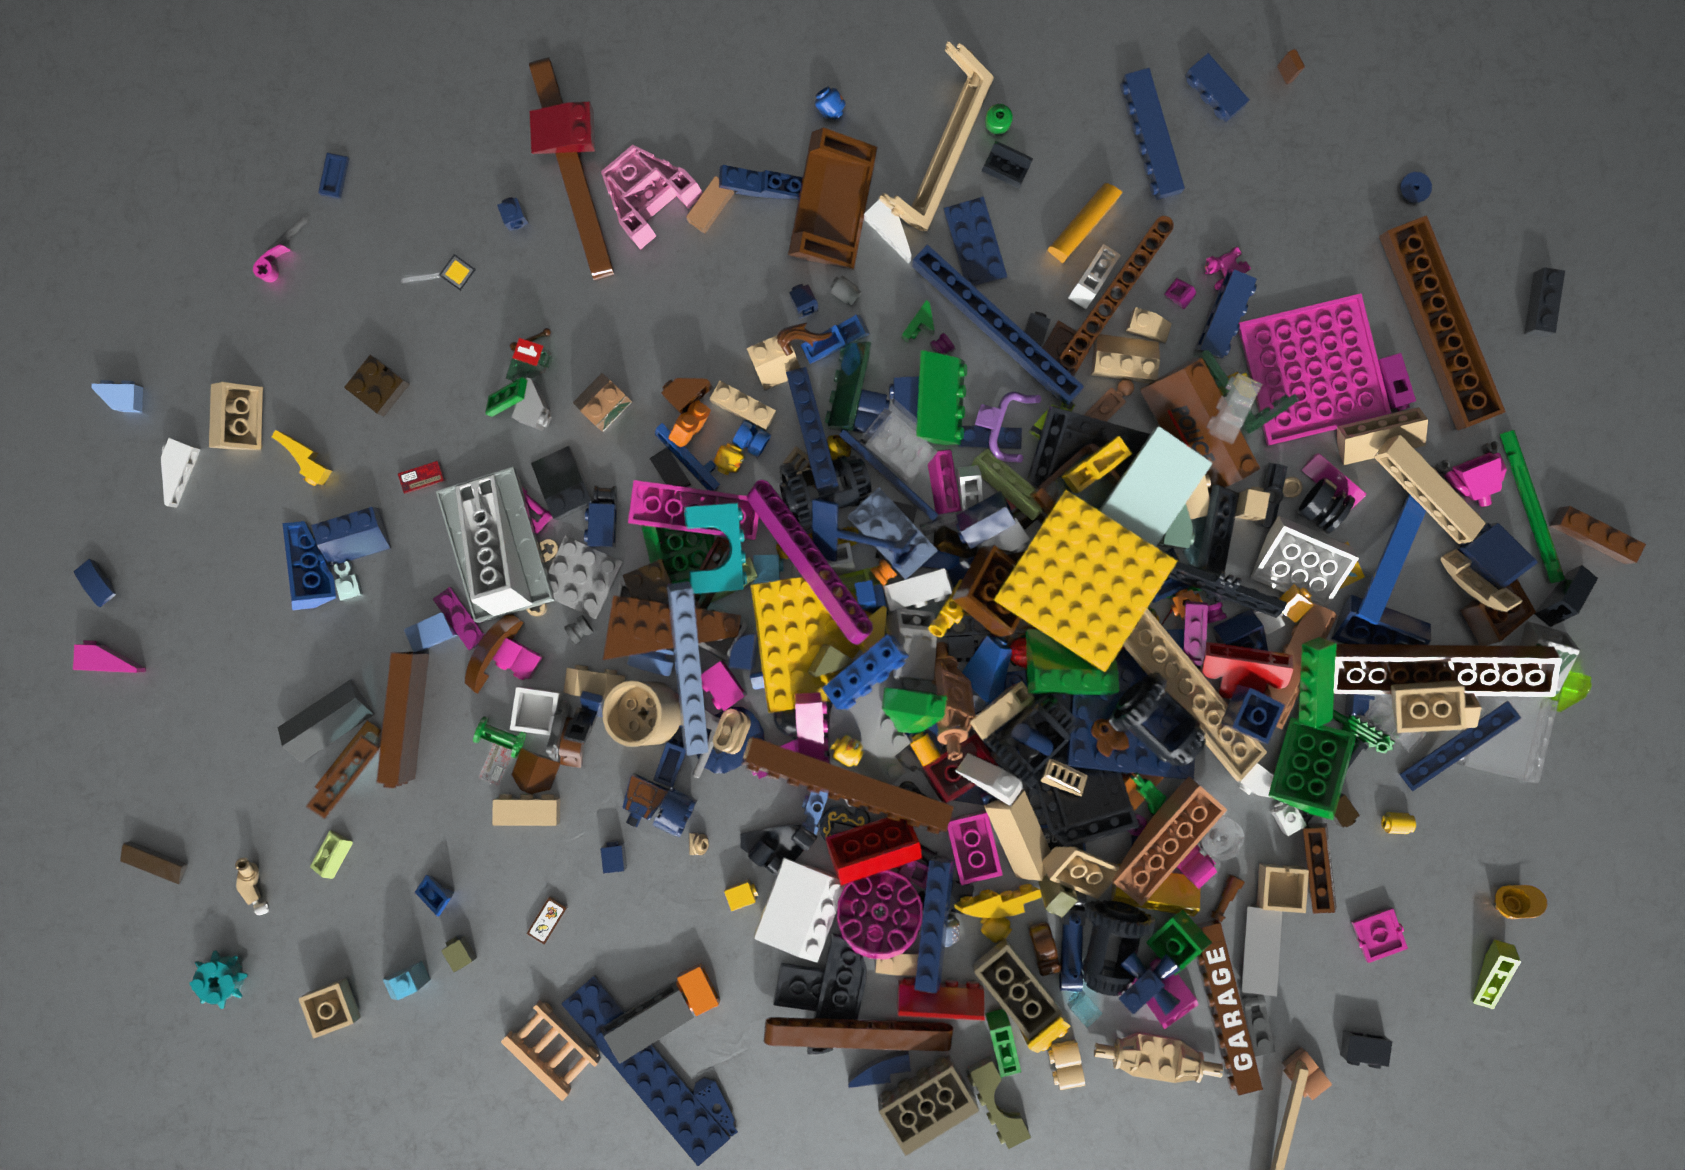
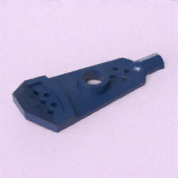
M703 1077L695 1082L693 1095L720 1127L728 1131L731 1137L738 1133L733 1125L735 1118L716 1080ZM720 1104L721 1109L716 1111L713 1105Z

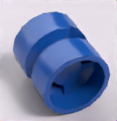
M745 420L738 429L732 444L741 449L747 448L748 453L759 458L768 444L771 434L763 429L757 430L756 425Z

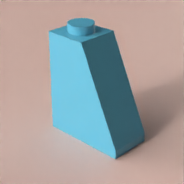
M422 961L383 978L391 999L395 1000L417 992L431 980Z

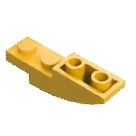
M1024 884L1019 886L1017 890L1004 891L1000 894L987 889L979 892L977 896L961 898L960 902L954 903V908L971 916L1002 918L1024 913L1023 904L1041 898L1042 895L1040 889L1031 884Z

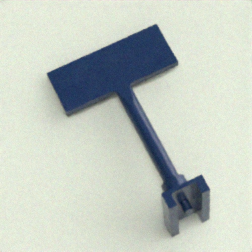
M813 499L812 542L826 560L837 561L838 538L889 549L890 552H893V567L899 569L905 565L917 549V545L911 544V541L918 534V530L909 528L900 540L891 539V541L841 530L838 528V503Z

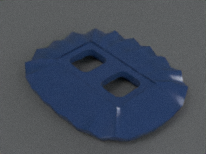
M744 707L728 708L748 715L751 720V725L741 750L735 754L724 751L718 754L712 748L704 768L713 773L723 774L735 770L743 765L741 762L749 739L754 737L764 741V730L751 711ZM721 711L715 714V716L721 719V716L725 711ZM706 728L708 739L711 729Z

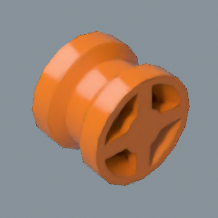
M884 559L880 561L879 566L870 569L883 586L887 584L889 578L896 576V573Z

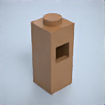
M715 176L686 216L688 222L705 234L733 196L734 191L719 188V178Z

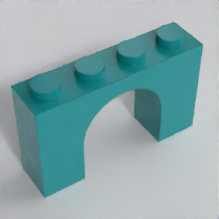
M738 503L684 507L686 529L717 528L726 535L730 545L728 558L721 566L708 570L689 571V582L693 589V594L744 590V585L747 584L746 572L742 570V563H745V551L741 550V542H744L743 529L739 528V520H742V508H738Z

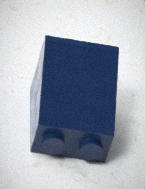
M1486 523L1473 541L1462 543L1457 548L1459 552L1472 561L1471 569L1497 589L1505 588L1538 563L1499 523Z

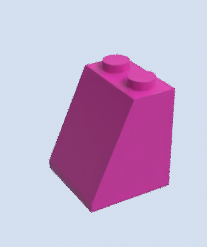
M1158 957L1149 964L1150 967L1155 969L1161 959ZM1173 974L1166 978V984L1163 987L1181 1000L1170 1013L1165 1016L1154 997L1146 1003L1164 1029L1199 1005L1195 996L1178 974L1176 976Z

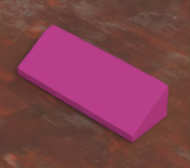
M937 450L926 453L934 507L938 513L937 515L961 511L952 450Z
M1319 453L1315 454L1301 470L1315 483L1323 477L1335 483L1337 489L1334 495L1341 490H1345L1347 493L1346 497L1352 495L1355 498L1353 507L1366 496L1364 491Z

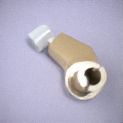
M247 858L238 859L235 863V867L238 870L237 891L248 905L253 903L254 912L257 915L268 913L267 902H258L261 895L257 888L259 878L257 865L249 862Z

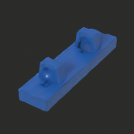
M661 423L655 430V435L708 491H717L720 483L710 474L716 467L713 461L710 460L703 466L685 446L679 447L668 439L671 431Z

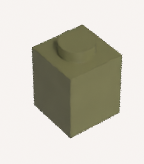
M457 936L445 942L446 947L441 950L453 972L465 967L477 958L465 936L460 939Z

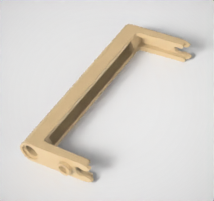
M948 41L945 51L967 74V80L912 206H909L898 196L890 198L885 193H882L879 197V200L891 209L893 215L902 218L910 226L923 232H927L994 79L993 75L973 56L971 50L958 43V49H956Z

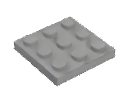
M565 536L548 571L555 601L597 619L623 562Z

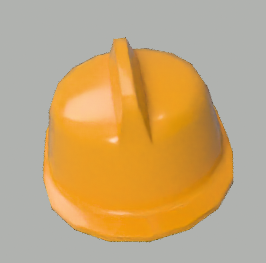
M1531 885L1502 886L1495 894L1496 910H1499L1503 916L1509 919L1538 917L1547 908L1545 894L1540 889Z

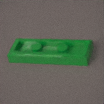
M521 377L489 395L485 411L486 415L493 417L524 400L528 380Z

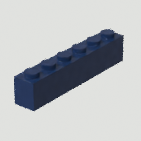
M1150 68L1125 74L1122 83H1120L1122 94L1126 95L1127 112L1129 115H1132V129L1134 135H1137L1139 139V153L1145 159V173L1150 176V191L1152 195H1155L1156 200L1181 194L1185 186Z
M807 367L788 371L786 375L818 495L822 496L840 491Z
M937 857L929 860L915 990L936 993L940 989L955 860Z

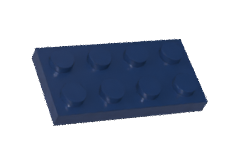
M984 196L943 208L962 276L974 287L1007 278Z

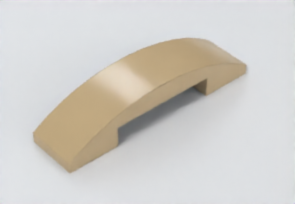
M1457 549L1441 557L1442 564L1456 583L1481 603L1494 609L1508 611L1522 602L1518 596L1506 587L1498 590L1470 568L1472 561Z

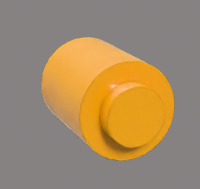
M921 732L911 737L913 741L910 745L922 766L931 763L941 756L928 733L923 734Z

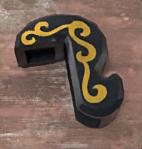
M840 804L832 805L824 811L821 818V836L826 841L825 837L833 835L835 823L855 828L870 823L869 812L863 807H855V813H852L846 806Z

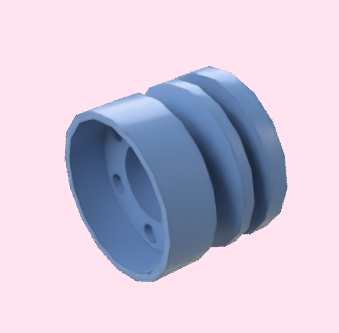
M664 649L629 655L627 665L651 673L670 676L674 663L665 657L666 654L674 655V650Z

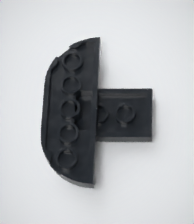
M832 933L824 969L781 963L773 1006L815 1011L814 1018L858 1020L867 979V969L863 955L854 952L842 935ZM807 1047V1054L810 1055L833 1051V1048Z

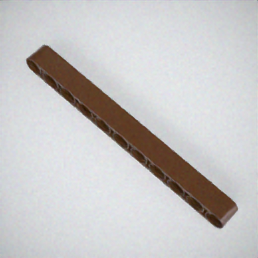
M547 57L530 62L529 67L541 107L545 108L563 104L564 102L550 58ZM555 153L592 277L596 281L615 275L579 153Z

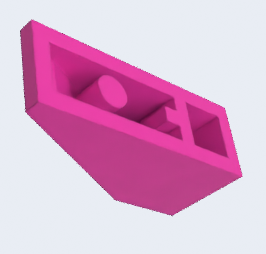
M83 640V644H74L73 670L146 672L144 666L106 645H97L95 640Z

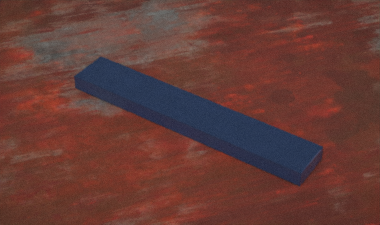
M842 430L838 437L914 506H917L926 517L933 521L938 516L936 511L847 430Z
M1506 701L1478 720L1477 727L1466 728L1399 775L1413 792L1522 717L1510 702Z

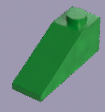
M1004 1009L985 1013L1000 1076L1005 1077L1021 1073L1007 1012Z

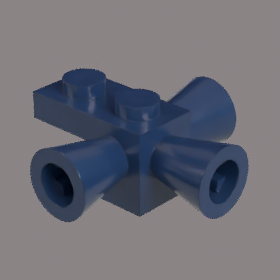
M1135 952L1120 965L1122 969L1137 979L1118 998L1133 1015L1152 997L1155 998L1165 1016L1181 1002V1000L1163 988L1166 984L1165 979L1181 970L1180 966L1167 953H1165L1155 969L1150 967L1146 970Z

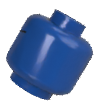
M827 86L816 94L815 106L823 118H833L835 120L843 115L846 103L836 88Z

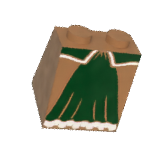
M603 373L573 402L603 432L632 403Z

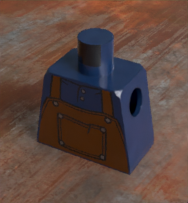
M633 773L629 780L622 807L630 812L626 823L633 827H638L641 818L650 820L670 789Z

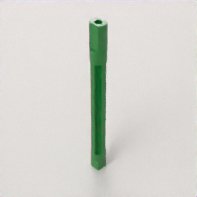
M1515 429L1499 434L1551 583L1560 582L1565 577Z

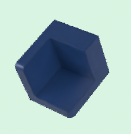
M1346 694L1345 714L1368 716L1370 700H1375V696Z

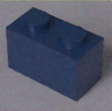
M589 503V508L585 510V520L588 521V529L584 531V541L590 547L616 548L617 506L615 504Z

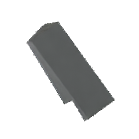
M350 679L277 727L281 745L297 760L303 762L373 716L374 712L352 679Z

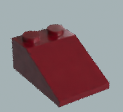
M590 101L568 102L530 111L531 153L595 151L594 110Z
M978 733L960 743L962 752L960 759H949L947 751L921 769L942 803L948 804L976 786L975 783L956 772L967 754H971L999 767L996 761L989 755L990 752Z

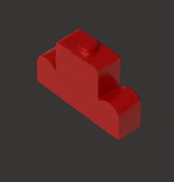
M1206 642L1203 674L1211 679L1219 678V695L1222 698L1231 699L1237 685L1252 688L1264 694L1266 684L1276 689L1288 686L1293 672V655Z

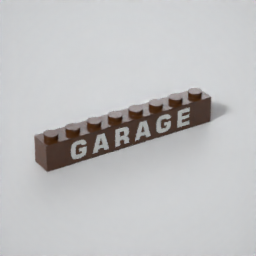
M1215 919L1198 923L1196 925L1213 942L1196 959L1199 966L1202 965L1204 973H1201L1203 985L1208 988L1209 994H1206V999L1209 1007L1213 1008L1214 1014L1211 1015L1214 1027L1218 1028L1219 1035L1216 1036L1218 1045L1224 1051L1225 1056H1222V1062L1225 1069L1229 1071L1230 1076L1227 1077L1229 1088L1234 1090L1238 1096L1263 1090L1222 925Z

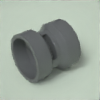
M583 615L576 618V623H569L564 626L566 633L575 644L580 642L584 635L589 636L594 632Z

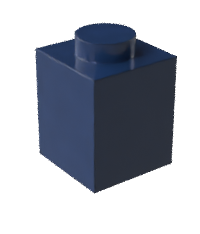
M618 840L607 841L606 845L600 848L603 874L625 871L627 869L625 844L619 843Z

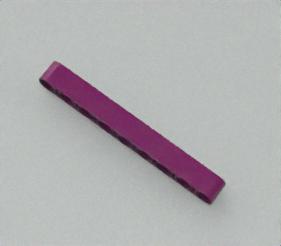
M762 479L756 481L747 494L748 502L848 640L854 644L862 643L873 631L872 622L771 484Z

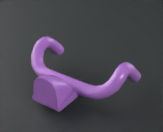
M1013 391L1002 397L998 408L981 404L975 424L991 429L989 447L997 459L1005 462L1020 463L1023 461L1022 454L1004 453L998 448L997 444L1007 405L1011 400L1028 404L1040 403L1041 396L1024 395Z

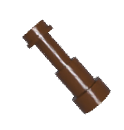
M1229 874L1226 879L1227 884L1221 894L1222 899L1216 911L1212 910L1211 917L1219 922H1223L1226 918L1224 913L1230 901L1233 902L1238 890L1242 889L1245 881L1232 874Z

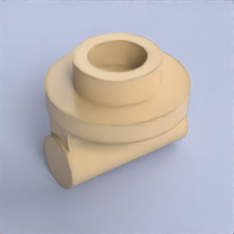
M689 833V855L705 854L709 847L707 836Z

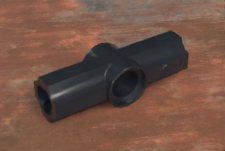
M1268 463L1263 489L1266 493L1272 490L1276 496L1274 501H1268L1265 519L1257 520L1255 525L1271 528L1276 521L1279 505L1284 496L1283 487L1288 466Z

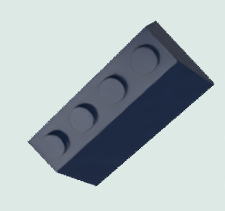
M1351 594L1341 609L1332 634L1333 640L1344 644L1429 645L1431 642V623L1385 607L1379 623L1374 625L1356 615L1363 598Z

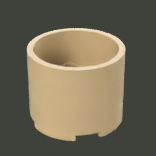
M627 681L621 683L611 690L604 702V726L608 734L616 742L625 746L663 744L672 739L671 737L676 733L679 725H681L678 694L665 685V683L658 681Z

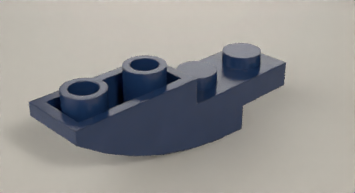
M722 165L719 171V188L734 190L735 194L754 197L799 199L803 177L769 170L759 172Z

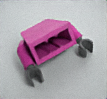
M1496 441L1491 443L1492 449L1488 443L1483 445L1484 455L1452 467V471L1449 469L1450 462L1448 460L1442 461L1446 467L1445 469L1440 468L1439 464L1435 465L1437 472L1445 474V479L1454 490L1463 497L1478 500L1480 507L1492 504L1491 494L1502 489V482L1507 471L1501 454L1497 453L1499 443Z

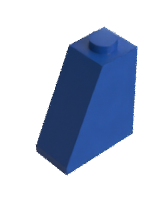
M988 635L962 673L971 681L972 689L985 702L991 703L1003 692L1012 649L1007 645L1008 642L1003 637Z

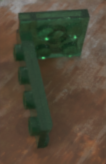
M1205 350L1197 356L1198 358H1203L1217 387L1223 393L1227 406H1232L1236 412L1234 413L1235 418L1240 424L1243 423L1245 425L1243 428L1248 434L1259 429L1300 401L1296 394L1290 397L1285 394L1271 403L1273 408L1268 406L1253 415L1211 352Z

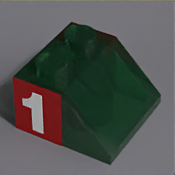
M519 338L506 379L510 382L521 377L533 379L545 373L546 368H549L552 363L551 352L542 345Z

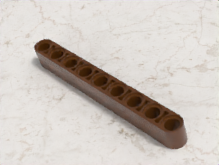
M1161 216L1153 223L1058 357L1057 362L1068 372H1071L1081 361L1172 232L1174 223L1170 217ZM1158 225H1163L1166 232L1160 231ZM1146 241L1152 242L1154 248H1149ZM1134 258L1141 259L1142 265H1138ZM1123 274H1127L1130 277L1131 281H1125L1123 279ZM1111 291H1116L1119 298L1112 297ZM1099 307L1105 308L1107 315H1102L1099 312ZM1087 324H1092L1095 327V332L1089 331ZM1075 341H1081L1084 349L1077 348ZM1063 358H1069L1072 366L1065 365Z
M770 1017L765 1020L764 1029L765 1044L790 1047L951 1050L953 1037L952 1025L934 1022Z

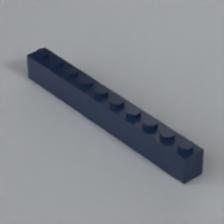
M928 244L915 256L912 267L1066 407L1082 392L1084 385Z

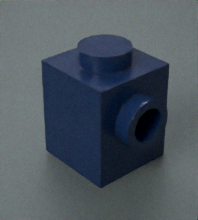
M509 197L497 205L503 223L509 231L520 229L524 225L529 224L518 198Z

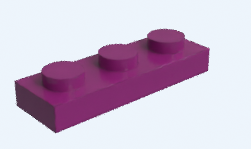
M448 587L434 597L433 601L440 611L444 613L447 621L467 649L472 650L478 645L485 633L474 622L472 615L453 588Z
M1186 601L1184 653L1194 665H1203L1206 649L1208 602Z

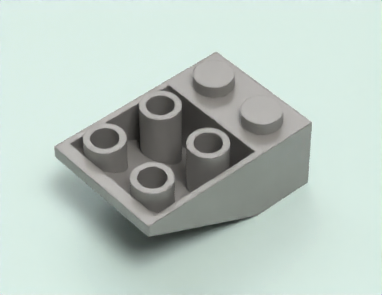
M896 608L886 618L887 635L895 636L909 655L904 660L906 663L901 668L893 669L894 678L934 680L937 636L933 635L928 629L932 620L935 619L934 612Z

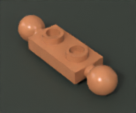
M1128 379L1120 381L1117 391L1111 387L1084 415L1108 421L1126 403L1122 397L1133 393V382Z

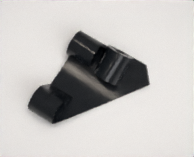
M803 824L782 825L741 833L740 848L748 853V857L756 865L765 867L773 875L777 876L783 857L795 861L804 850L807 851L813 845L818 836Z

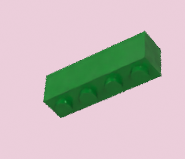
M1321 637L1303 643L1301 654L1299 722L1313 728L1333 721L1336 643Z

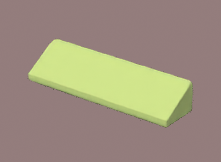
M988 448L974 459L971 466H979L981 477L998 492L1001 491L1005 498L1031 520L1037 518L1043 511L1030 496V493L1035 488L1006 463L997 459Z

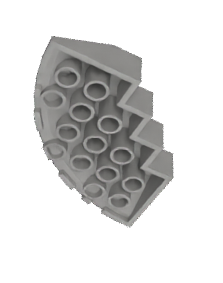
M859 650L853 660L856 661L864 653ZM893 670L888 673L889 677L885 681L877 682L873 685V690L869 694L856 699V704L850 709H836L832 704L828 716L829 728L827 737L828 754L832 765L890 785L906 773L895 755L911 742L904 732L896 730L890 717L882 710L884 687L914 690L921 684L919 680L894 678ZM849 735L862 743L864 753L856 766L846 767L833 759L834 750L831 748L837 738L842 739L843 736Z

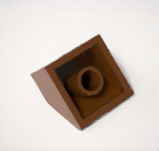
M676 378L674 381L669 380L662 387L663 391L661 394L682 414L687 411L693 402L700 401L713 387L710 381L704 378Z

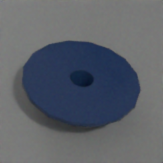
M1412 172L1407 174L1401 182L1402 195L1412 203L1425 201L1431 194L1432 183L1426 174Z

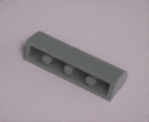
M673 983L602 1026L600 1030L620 1064L693 1019L694 1016L679 989Z

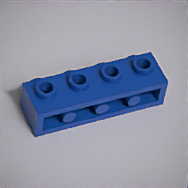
M886 635L822 689L836 709L848 710L856 704V699L869 694L873 690V685L877 682L885 681L889 677V672L893 669L901 668L906 663L904 660L909 655L895 636Z

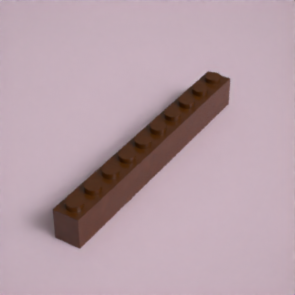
M754 737L749 739L741 764L746 765V770L758 773L760 770L766 772V776L779 780V777L787 779V784L799 787L801 784L807 786L808 791L817 794L820 791L828 793V798L838 801L840 798L848 800L847 804L854 807L866 806L869 812L875 814L883 812L888 814L887 818L899 821L900 818L907 820L908 825L917 828L920 825L927 827L926 831L934 834L947 831L954 806Z

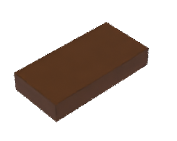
M1293 49L1285 55L1277 68L1285 83L1289 84L1295 80L1305 68V65L1297 50Z

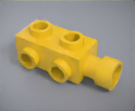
M961 579L952 590L937 617L932 620L928 627L929 631L937 637H943L947 629L954 622L958 624L964 615L962 612L963 608L952 600L962 582Z

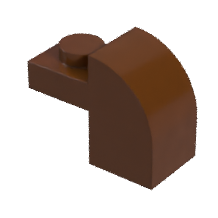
M567 717L559 746V755H561L560 765L581 768L584 744L564 739L569 721L573 719Z

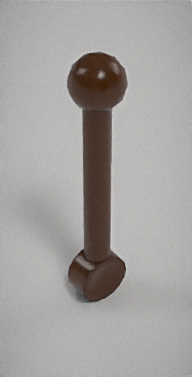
M545 328L543 332L531 336L525 340L533 341L544 335L549 336L551 334V330L549 328ZM512 342L509 345L512 351H515L517 342Z

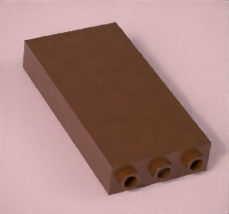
M411 651L391 652L376 783H382L385 788H396V786L408 784V781L414 780L416 776L429 653H414Z

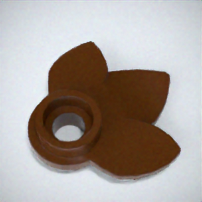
M1110 718L1107 720L1098 719L1094 721L1091 727V733L1097 739V748L1106 757L1111 755L1113 748L1124 750L1129 747V740L1123 732L1124 730L1121 732L1117 731L1110 724Z

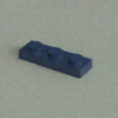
M962 425L964 428V438L958 447L990 448L989 436L991 429L982 426ZM1001 427L997 439L998 448L1021 450L1022 428Z

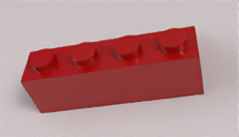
M905 977L903 980H898V1016L985 1021L983 985H979V982L967 981L966 984H958L956 980H946L945 983H941L940 989L936 993L915 990V978Z

